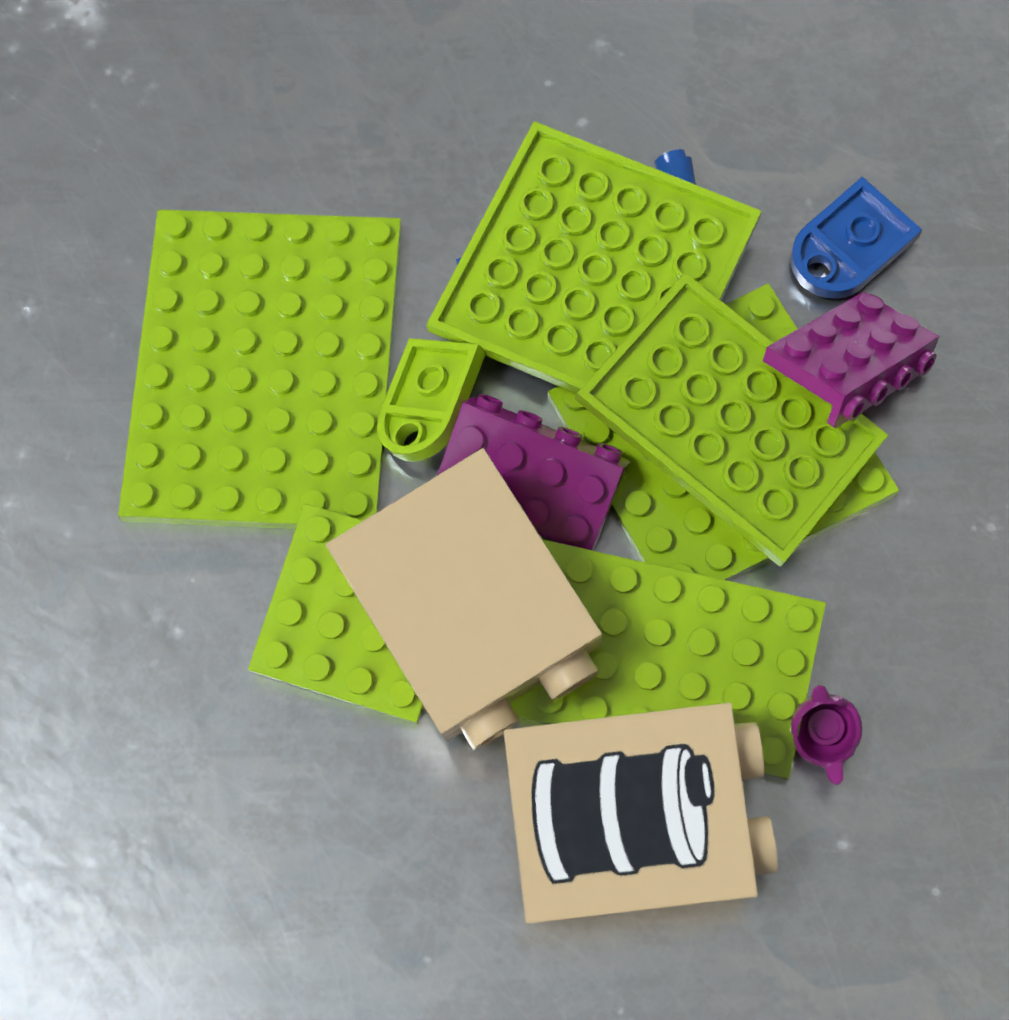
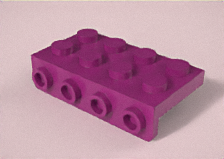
M863 291L767 346L763 362L833 405L827 423L836 429L847 421H855L864 410L872 405L878 406L886 396L895 390H903L912 379L919 375H926L936 361L937 355L933 352L940 336L921 326L915 318L901 314L884 304L883 300L878 296Z
M479 394L478 398L472 397L464 401L437 476L484 448L539 535L561 544L594 551L622 476L630 464L629 460L621 457L623 452L608 444L598 443L597 446L584 442L581 440L583 436L575 430L566 427H558L555 430L542 424L543 419L531 412L519 410L517 414L502 408V401L489 395Z

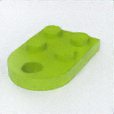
M408 339L377 420L378 437L384 447L395 457L409 462L421 461L434 456L448 444L462 403L470 397L486 354L479 344ZM418 431L415 441L410 445L404 446L406 438L411 433Z

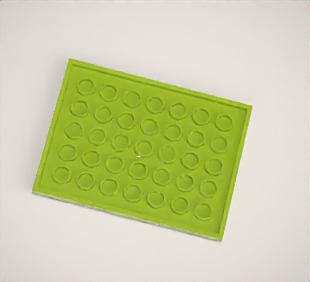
M157 209L118 517L121 522L296 529L304 503L362 521L379 512L384 445L378 437L377 420L389 390L402 229L401 218Z

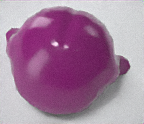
M817 685L813 689L812 695L800 703L793 713L791 721L793 744L803 759L812 765L823 767L829 781L839 785L843 781V764L854 755L862 738V721L857 708L844 697L829 694L824 686ZM800 721H801V726H800V731H799V736H798V725H799V723H800Z

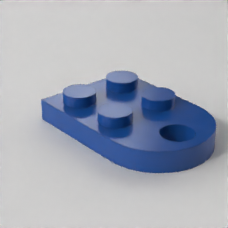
M862 176L800 230L795 238L791 252L792 271L798 282L815 295L825 298L847 297L862 289L920 237L922 229ZM812 263H822L827 266L830 274L821 278L815 277L810 274L807 267Z

